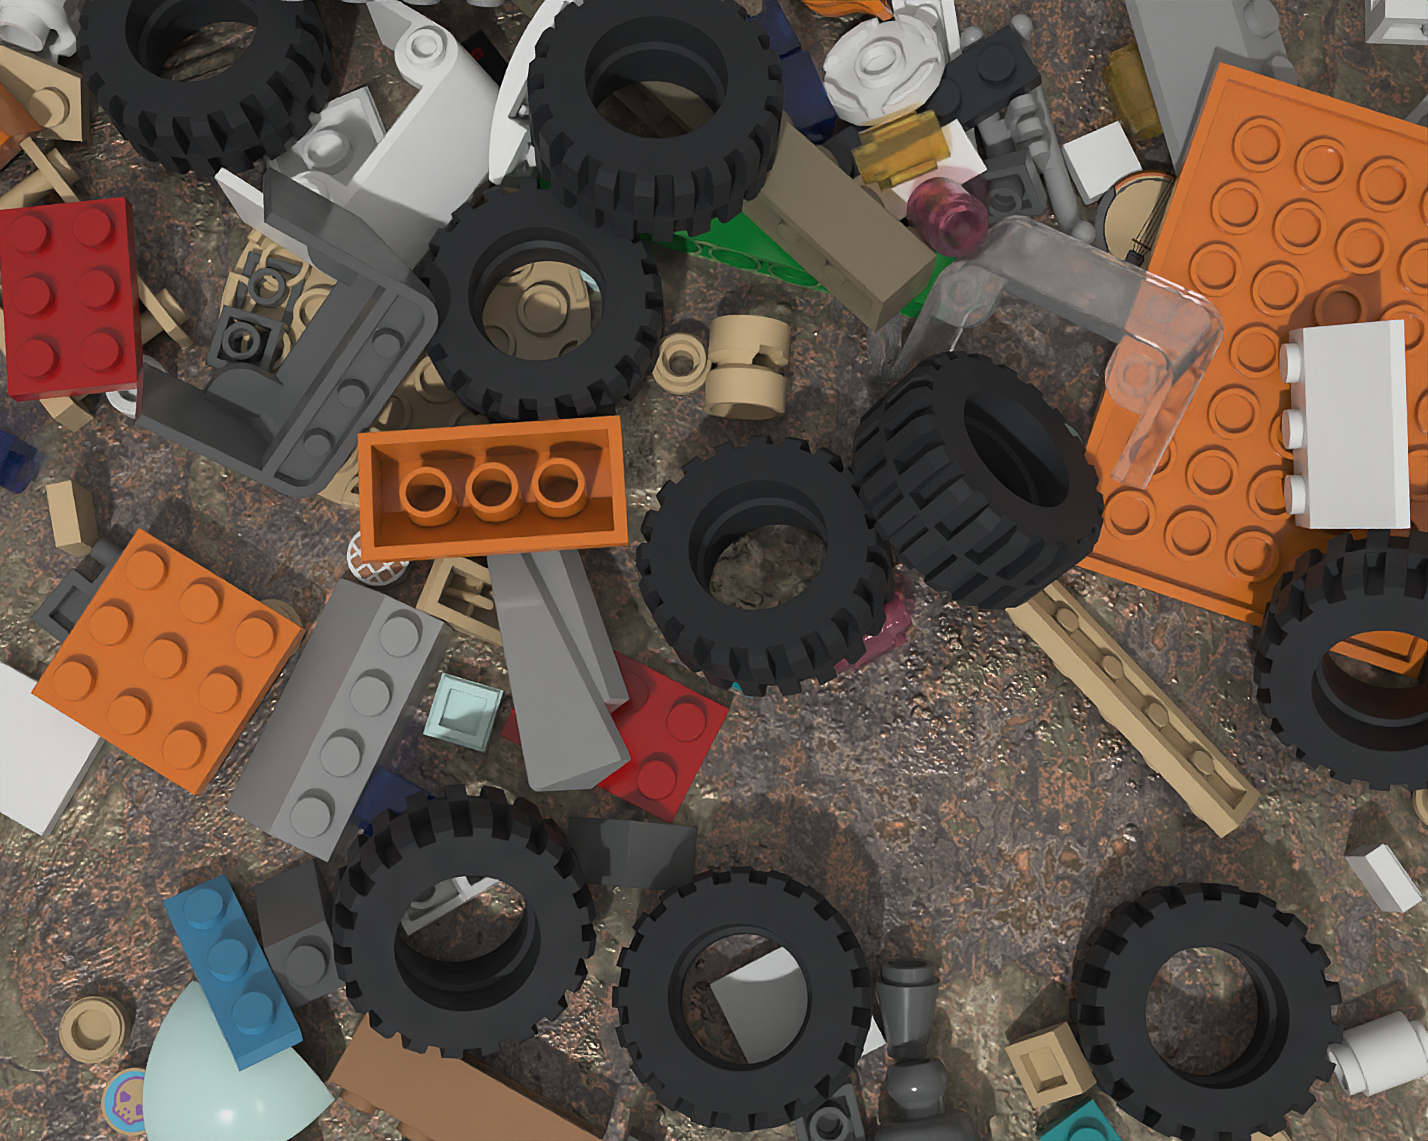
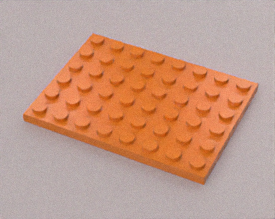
M1219 62L1215 66L1084 443L1086 449L1084 456L1088 464L1094 465L1099 478L1096 489L1103 494L1104 510L1102 518L1104 520L1098 542L1094 544L1093 551L1076 566L1261 627L1266 603L1271 601L1273 587L1283 573L1288 571L1294 572L1295 563L1299 557L1314 548H1318L1324 554L1327 552L1329 539L1347 533L1352 534L1354 541L1367 538L1368 529H1309L1296 526L1295 514L1288 515L1286 511L1284 483L1287 475H1294L1293 449H1286L1283 443L1282 415L1284 410L1292 409L1291 383L1282 382L1279 356L1281 345L1289 343V331L1308 327L1404 319L1410 528L1390 529V536L1409 537L1410 529L1428 532L1427 127L1230 64ZM1371 631L1346 638L1330 650L1417 679L1428 651V642L1402 632Z

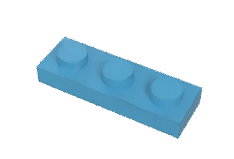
M225 873L164 900L163 904L239 1072L302 1042L303 1037L298 1023Z

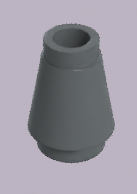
M891 958L881 962V975L875 977V984L887 1043V1055L891 1058L917 1060L927 1056V1044L929 1043L941 981L938 977L934 976V963L932 961L920 958Z

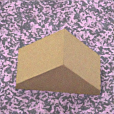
M465 557L435 559L416 609L445 622L454 630L503 648L489 569Z

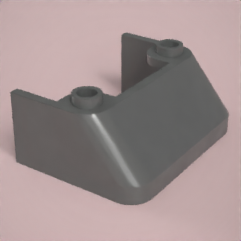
M269 166L262 177L264 223L306 245L312 263L320 271L338 281L275 375L250 363H231L220 368L212 376L205 389L201 390L144 362L138 372L135 424L290 497L305 498L320 493L329 485L357 445V433H365L433 337L438 326V313L432 292L362 218Z

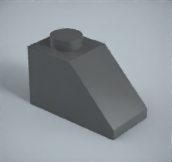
M316 859L309 860L255 885L254 891L263 947L290 1009L294 1010L306 1006L345 988V982L338 979L334 962L331 905L334 904V901Z

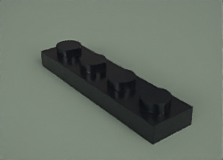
M1007 25L947 63L936 90L922 106L906 117L881 126H857L852 124L822 143L821 146L828 149L837 160L839 167L854 179L956 119L964 132L969 131L1008 106L1014 98L1027 94L1042 84L1041 74Z

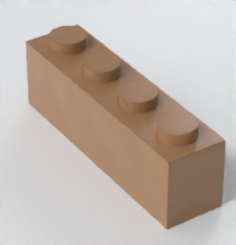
M369 1012L364 1015L328 1079L343 1088L339 1096L352 1107L371 1115L378 1108L398 1119L400 1122L396 1129L412 1141H602L606 1133L605 1130L464 1050L462 1059L441 1058L440 1048L428 1046L425 1054L404 1049L400 1033L396 1032L392 1038L385 1039L370 1027Z

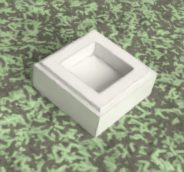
M1119 121L1063 144L1061 148L1065 165L1085 206L1102 199L1110 187L1121 178L1143 170Z
M1384 843L1362 844L1344 856L1381 911L1404 913L1422 901L1420 897L1422 894L1388 845H1384Z

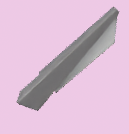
M578 549L486 555L528 783L537 792L591 789L631 760L628 749L610 713L628 701L630 697Z

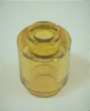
M1137 43L1121 47L1108 57L1109 65L1102 70L1100 76L1122 129L1129 130L1134 141L1147 140L1164 132Z
M913 109L861 131L858 134L863 145L851 150L864 185L866 186L877 181L882 193L938 170L937 163L951 157L933 109L917 114L916 110Z

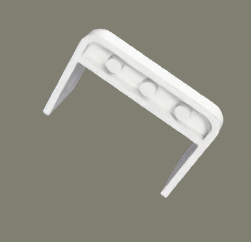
M374 0L367 2L366 5L382 44L395 52V62L401 76L408 83L420 89V91L346 185L330 175L319 171L303 172L291 179L362 218L417 276L420 262L424 260L432 261L434 257L428 243L437 229L443 228L450 233L456 226L451 213L465 202L469 203L473 208L483 195V191L487 190L492 183L489 180V145L493 114L500 87L448 30L399 0ZM222 167L215 175V179L242 221L318 269L312 263L306 245L264 223L263 193Z

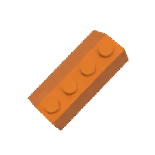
M620 415L357 433L361 561L363 564L629 546L625 451Z

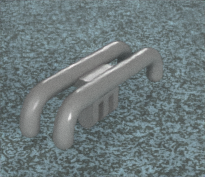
M1017 14L1012 17L1008 26L1035 65L1031 47L1032 20L1025 14ZM970 26L962 32L960 38L962 54L985 40V34L981 28ZM1040 85L1029 93L1011 100L1004 119H1001L999 112L978 124V130L987 159L1029 149L1038 174L1043 175L1054 215L1064 240L1074 249H1083L1092 244L1096 236V230L1091 223L1083 221L1044 92ZM1030 216L1006 220L1013 245L1017 253L1024 260L1034 262L1045 255L1048 248L1047 241L1042 235L1035 233Z

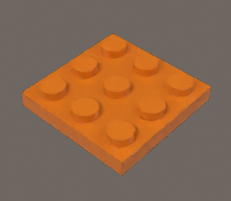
M138 528L40 677L31 694L188 792L201 796L307 630L153 535Z

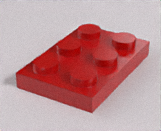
M126 197L0 210V263L8 396L17 402L137 389L138 372L143 365L132 204Z
M613 649L630 699L610 713L628 749L631 760L596 786L672 824L730 709ZM513 708L500 736L522 747L515 708Z

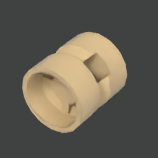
M727 315L711 320L708 359L715 363L717 367L707 372L705 412L720 418L750 422L772 421L784 417L787 379L779 374L778 370L787 366L789 361L791 327L787 323L756 315Z

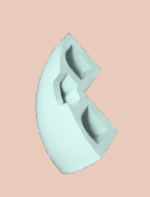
M192 980L168 1011L149 1054L143 1084L144 1127L148 1141H287L314 1121L335 1099L317 1074L292 1047L239 1072L199 982Z

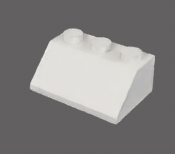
M1404 319L1308 327L1289 331V343L1281 345L1279 356L1282 382L1291 383L1292 409L1284 410L1282 415L1284 447L1286 449H1293L1294 475H1287L1284 483V501L1288 515L1295 514L1296 526L1309 529L1410 528Z

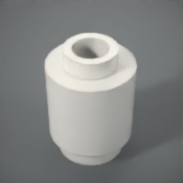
M1401 1011L1343 1031L1342 1044H1328L1327 1054L1329 1060L1337 1064L1334 1073L1348 1096L1363 1092L1369 1097L1428 1075V1033L1418 1019L1409 1022Z

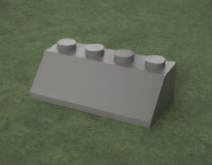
M1124 0L1176 176H1178L1215 66L1219 62L1297 86V73L1288 60L1279 31V15L1270 0Z
M340 577L226 808L267 834L326 862H343L347 855V849L352 844L455 631L445 622L385 594Z

